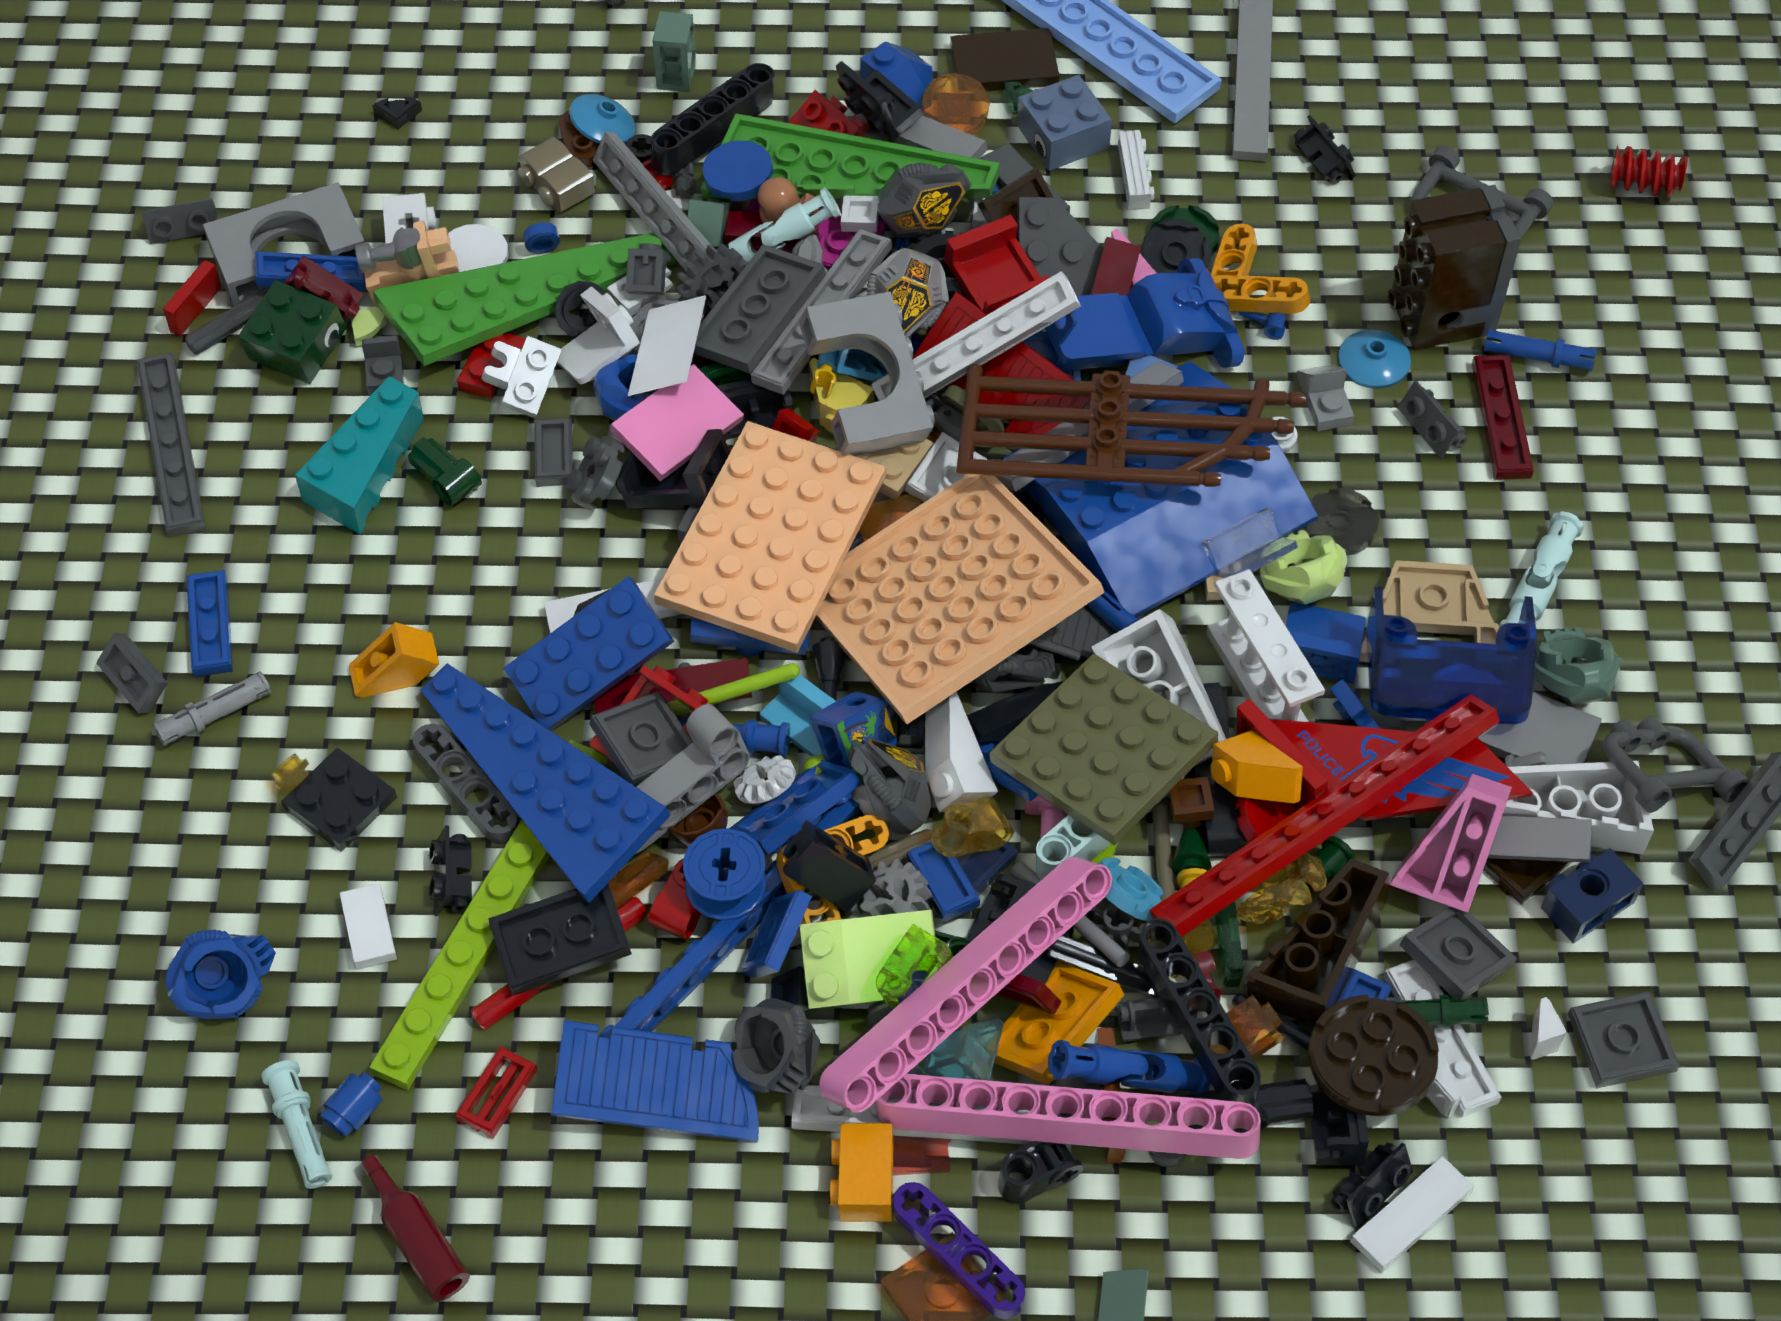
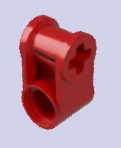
M683 859L676 863L665 886L655 898L649 912L648 924L688 940L698 924L701 913L693 908L686 896Z

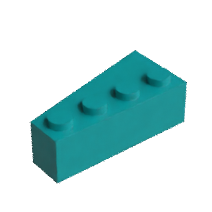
M389 376L295 474L302 502L361 535L366 526L365 520L371 510H375L381 499L380 493L385 483L391 481L396 472L395 465L400 456L405 455L424 420L418 391Z

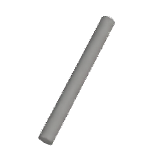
M1022 861L1017 862L1013 866L1011 873L1017 879L1027 883L1028 881L1035 884L1040 882L1037 874ZM1085 915L1072 926L1118 967H1122L1128 962L1130 958L1129 953Z

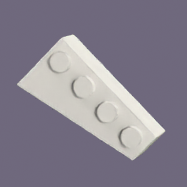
M1633 761L1639 767V762ZM1612 762L1508 767L1533 794L1530 797L1507 800L1502 816L1591 819V846L1644 854L1654 832L1651 815L1635 800L1638 790Z

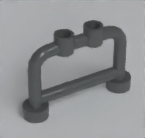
M1442 145L1438 146L1429 157L1431 168L1414 190L1411 201L1426 198L1439 179L1464 190L1481 189V187L1489 185L1456 171L1455 169L1460 163L1459 155L1452 148ZM1539 188L1531 189L1523 201L1498 190L1506 206L1505 209L1520 215L1515 223V227L1521 239L1534 220L1546 217L1554 204L1550 194Z
M1649 716L1642 720L1637 728L1628 719L1618 721L1611 728L1610 734L1605 736L1602 743L1603 751L1608 759L1638 790L1635 800L1648 813L1659 810L1669 801L1672 796L1671 789L1715 784L1714 790L1725 802H1733L1750 781L1738 768L1728 770L1693 734L1678 727L1663 726L1654 716ZM1666 742H1674L1684 747L1705 769L1646 775L1625 752H1632L1640 745L1647 744L1651 749H1658Z

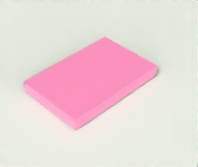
M693 364L690 366L687 382L658 389L611 423L610 431L661 482L692 459L707 430L721 429L724 435L742 422L744 414Z

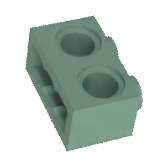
M659 11L652 40L656 87L659 90L690 92L696 68L693 14Z

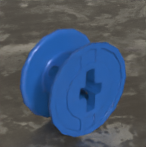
M730 828L714 829L695 839L687 848L683 859L686 896L693 908L705 917L723 921L739 919L751 913L762 902L767 889L764 852L758 842L745 832ZM723 868H730L727 881H720Z

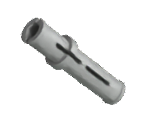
M259 671L195 704L192 702L185 704L183 710L152 725L157 737L165 747L194 731L197 733L204 731L206 725L257 699L270 695L272 692L266 678Z

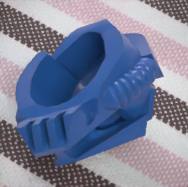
M635 354L628 355L624 359L621 357L602 367L592 384L604 416L613 421H616L658 390L628 396L637 359Z
M215 929L189 934L168 967L166 974L168 997L176 1009L182 1010L196 1018H238L239 1015L249 1010L260 997L261 990L263 989L261 978L270 970L276 952L264 935H236Z

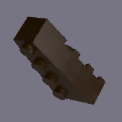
M1350 859L1320 892L1318 900L1307 912L1303 911L1294 922L1295 926L1282 941L1278 940L1268 951L1266 959L1246 976L1247 996L1275 1012L1315 1027L1319 1017L1329 1007L1339 1001L1388 900L1389 872Z

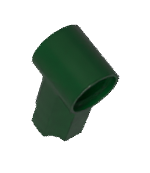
M423 437L413 445L412 451L408 454L409 463L431 482L436 494L448 506H453L482 485L478 472L469 461L464 458L457 460L433 438L425 439Z

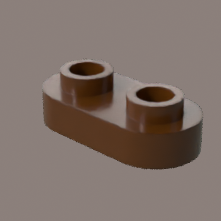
M569 111L565 112L559 120L563 144L572 156L578 158L587 168L595 166L596 164L593 162V159L600 144L582 135L573 125Z

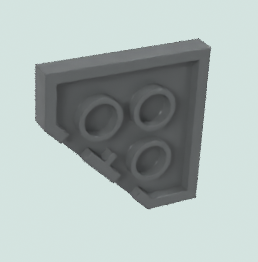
M1017 198V240L1040 277L1048 275L1051 278L1062 271L1067 276L1076 296L1090 295L1103 249L1101 245L1056 198Z

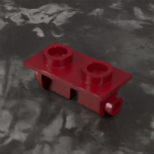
M304 255L284 282V284L336 304L344 322L349 317L353 319L360 309L357 305L364 296L362 292Z

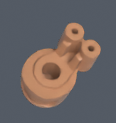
M774 177L768 179L760 186L757 194L759 204L761 205V220L763 223L773 221L772 224H775L786 209L798 202L804 204L814 198V196L806 193L800 199L795 186L786 178ZM819 208L812 211L811 214L818 212ZM818 225L815 226V231L810 234L816 235L819 232Z

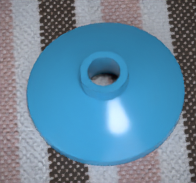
M585 94L577 97L570 106L569 115L575 128L582 135L600 144L605 132L616 133L624 144L635 133V122L631 114L621 104L608 97L597 94Z
M1363 330L1350 335L1343 341L1338 353V362L1340 367L1346 368V376L1354 383L1367 388L1380 389L1394 386L1406 377L1411 365V356L1406 345L1396 336L1380 330Z

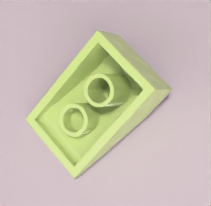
M932 910L800 924L809 1009L897 999L909 990L914 971L925 970L928 974L925 979L927 981L939 970Z

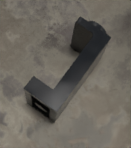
M707 430L692 459L661 482L630 451L616 480V488L622 495L627 509L702 505L730 454L722 430Z

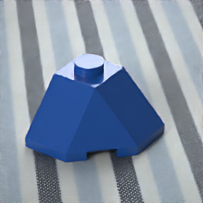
M883 42L860 58L861 78L865 79L877 69L921 107L922 112L932 106V66L913 51L889 42Z

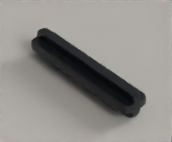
M1061 936L1047 948L1046 955L1049 958L1154 998L1160 997L1146 970L1140 965L1128 961L1124 966L1118 967L1100 950Z

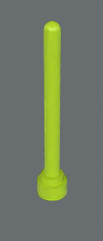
M789 663L699 693L709 700L707 704L713 705L798 677L800 669L798 665ZM677 700L667 702L675 716L691 712L688 707Z

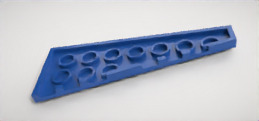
M448 663L420 690L438 716L450 728L461 745L469 752L480 769L488 776L525 826L529 828L544 850L552 857L563 874L571 881L582 898L590 903L670 817L666 806Z

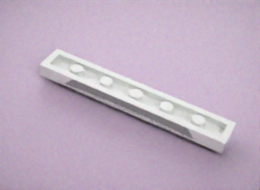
M1062 271L914 358L912 361L915 370L921 373L924 382V399L966 375L970 365H983L1081 307L1067 276ZM889 374L872 383L879 401L890 395L891 383Z

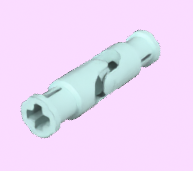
M824 187L820 190V194L804 204L798 202L786 209L775 224H772L773 221L755 227L728 244V248H734L749 263L757 253L751 244V238L755 233L760 231L761 240L764 245L781 250L786 244L783 241L801 239L815 231V226L832 216L835 218L841 216V212L831 193ZM821 206L824 207V208L821 209L820 211H818V212H816V213H814V214H811L812 211L818 209L819 207H821Z
M1561 511L1554 513L1549 521L1551 528L1548 534L1541 538L1534 552V566L1530 565L1526 569L1509 603L1510 612L1507 618L1499 624L1503 634L1502 638L1506 642L1521 646L1528 644L1531 640V628L1534 622L1542 617L1556 588L1558 576L1566 567L1573 552L1572 543L1576 537L1581 535L1584 529L1583 523L1576 515Z

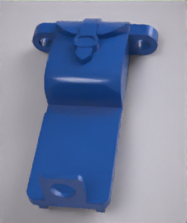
M1200 258L1182 259L1178 265L1177 273L1147 275L1136 282L1127 295L1108 293L1077 296L1081 307L1045 327L1059 358L1055 365L1062 371L1121 366L1128 359L1141 358L1144 355L1165 356L1212 351L1218 364L1223 368L1238 367L1244 359V348L1238 336V330L1229 313V304L1223 292L1217 288L1211 273L1206 269Z

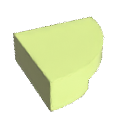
M379 307L361 309L351 319L356 347L362 345L363 339L373 338L381 328L385 327L387 317Z

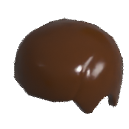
M713 795L675 826H670L668 829L678 842L689 847L700 835L714 829H726L728 812L725 803L719 795Z

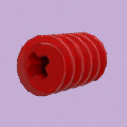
M1617 145L1610 172V186L1615 188L1618 182L1623 180L1624 190L1629 191L1633 183L1636 182L1638 193L1642 194L1647 185H1651L1652 196H1657L1660 189L1664 187L1666 198L1670 199L1675 190H1679V193L1681 192L1688 157L1682 156L1677 165H1675L1674 154H1668L1664 161L1661 162L1660 152L1654 151L1650 159L1647 160L1646 149H1640L1637 155L1633 157L1632 147L1626 146L1620 155Z

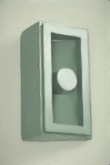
M1131 1269L1103 1272L1098 1321H1144L1149 1270Z

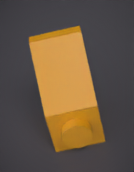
M394 622L349 664L355 696L363 698L416 686L439 665L433 635L430 632Z
M1251 730L1213 744L1211 778L1236 797L1286 803L1300 801L1303 766Z

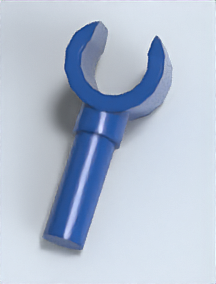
M1239 311L1240 316L1265 325L1264 334L1268 338L1279 340L1283 337L1286 327L1284 325L1285 316L1282 313H1269V315L1258 312Z

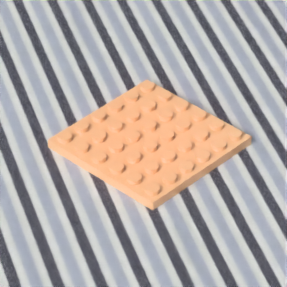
M967 474L849 551L816 615V619L835 641L839 643L840 647L902 720L908 724L1105 592L1101 582L994 475Z

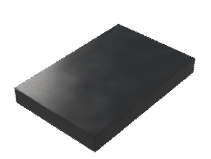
M609 883L590 903L584 900L575 888L488 918L513 996L632 955Z

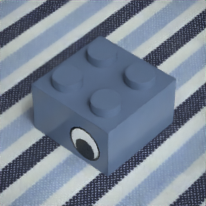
M1080 75L1018 97L1017 126L1049 171L1110 148L1112 119Z

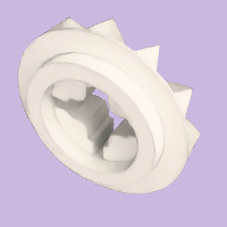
M781 755L775 756L772 759L765 756L757 763L752 761V766L744 769L740 773V777L735 779L733 782L735 793L740 801L748 804L771 801L783 794L791 786L795 779L796 771L791 760H786Z

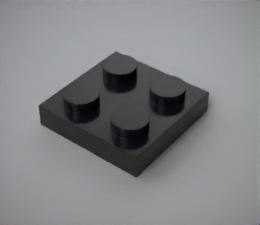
M337 747L281 802L287 812L342 852L397 798L394 788Z

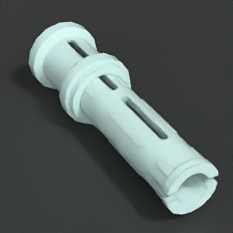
M293 1060L277 1062L266 1068L261 1074L263 1083L269 1085L274 1099L272 1105L273 1113L283 1120L294 1155L301 1170L305 1187L308 1189L321 1187L328 1183L327 1180L332 1179V1174L325 1161L308 1111L311 1098L307 1092L303 1091L299 1081L300 1067L298 1063Z

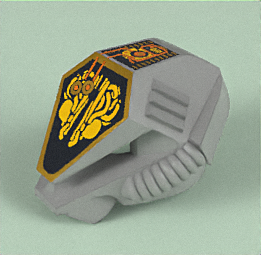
M903 248L894 252L869 275L866 295L891 291L894 304H898L901 308L903 317L901 326L905 337L911 339L914 332L927 330L932 327L949 303L946 277L942 265L935 258L913 249Z

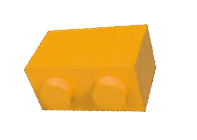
M840 1123V1139H832L831 1153L832 1165H839V1179H831L830 1205L838 1206L840 1222H892L894 1138L893 1125L891 1123Z

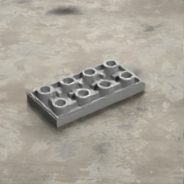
M1453 660V662H1452L1451 665L1460 664V663ZM1497 678L1506 694L1504 713L1495 728L1478 737L1496 756L1505 759L1506 756L1513 755L1516 758L1542 751L1546 753L1550 765L1584 763L1602 718ZM1429 714L1426 718L1425 724L1432 720Z

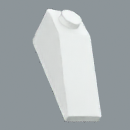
M957 691L925 712V775L939 812L974 811L998 792Z

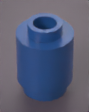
M364 1072L359 1077L350 1073L324 1103L325 1110L319 1117L333 1131L346 1138L351 1131L357 1132L383 1101L378 1093L382 1087Z

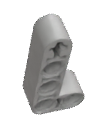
M706 704L700 706L688 718L686 727L693 743L636 786L666 806L670 817L636 853L641 852L669 830L668 827L675 826L736 778L748 765L750 756L740 732L713 705Z

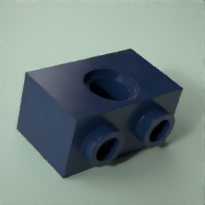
M1609 848L1598 856L1591 854L1590 863L1580 862L1576 867V871L1568 876L1560 874L1552 879L1545 888L1547 893L1541 909L1574 944L1633 905L1643 886V882ZM1583 890L1591 891L1596 896L1588 895Z

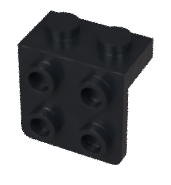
M843 61L836 65L839 75L837 82L846 94L845 104L855 115L861 113L866 118L869 126L877 134L883 132L894 141L923 116L921 107L877 69L863 79Z

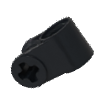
M1034 1141L1015 1151H1011L1004 1157L1000 1168L998 1190L1005 1200L1021 1204L1052 1188L1069 1183L1083 1171L1084 1167L1080 1160H1074L1065 1144ZM1020 1172L1026 1175L1028 1180L1016 1181L1009 1174Z

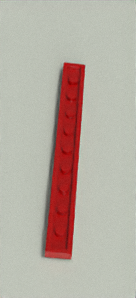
M1470 694L1151 908L1149 911L1152 919L1159 918L1171 922L1181 937L1191 932L1195 927L1225 909L1229 904L1256 888L1263 881L1290 865L1297 858L1321 844L1334 833L1355 821L1368 810L1386 800L1402 787L1417 779L1439 762L1448 758L1454 752L1499 723L1497 710Z

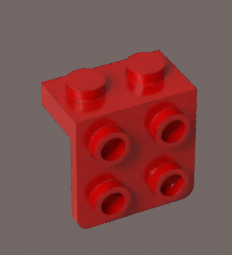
M817 90L812 92L788 122L790 124L872 139L867 134L870 127L856 115L849 119L844 114L848 110L844 104L833 95L827 100Z

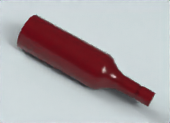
M375 1154L366 1157L361 1162V1166L381 1197L380 1216L384 1226L432 1301L438 1302L450 1298L467 1284L470 1278L468 1271L419 1196L398 1187Z

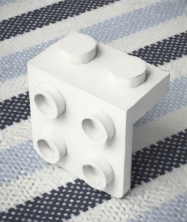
M592 286L580 294L597 323L561 348L562 350L557 360V364L579 384L595 380L598 371L602 367L621 357L622 359L625 358L640 343L630 327V324L634 321L628 311L621 304L617 306L608 293L601 295Z

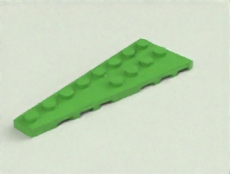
M735 114L722 142L724 144L738 140L751 141L761 145L770 154L774 171L771 178L782 177L789 180L795 186L800 199L806 193L816 197L824 187L827 188L834 199H843L844 196H878L880 190L896 169H902L906 165L915 163L936 165L938 169L946 164H953L960 170H964L972 185L963 198L989 197L992 195L1000 175V163L742 114ZM704 180L701 187L702 197L706 199H721L714 196L707 189ZM721 196L722 199H730V197Z
M654 233L379 288L373 291V297L376 305L421 363L426 366L552 314L556 307L555 298L564 290V286L575 283L577 280L595 283L606 292L607 287L627 275L628 248L640 249V244L643 243L661 245L662 250H665L671 256V263H666V267L676 263V259Z

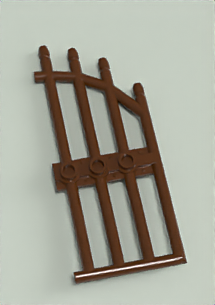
M972 364L968 367L956 472L958 474L1216 487L1220 486L1221 474L1208 471L1201 473L1202 471L1225 459L1270 460V448L1256 445L1254 447L1241 445L1252 433H1293L1294 421L1260 418L1264 406H1305L1306 394L1270 391V383L1266 379L1257 380L1254 384V390L1132 384L1130 383V375H1120L1119 371H1104L1103 374H1093L1092 381L982 376V367ZM980 391L1091 396L1090 409L979 403ZM1129 398L1249 405L1245 417L1128 411ZM977 418L1089 424L1088 437L976 431ZM1127 426L1232 431L1221 444L1126 439ZM974 446L1078 451L1087 452L1086 465L973 459ZM1125 454L1194 458L1173 470L1124 467Z

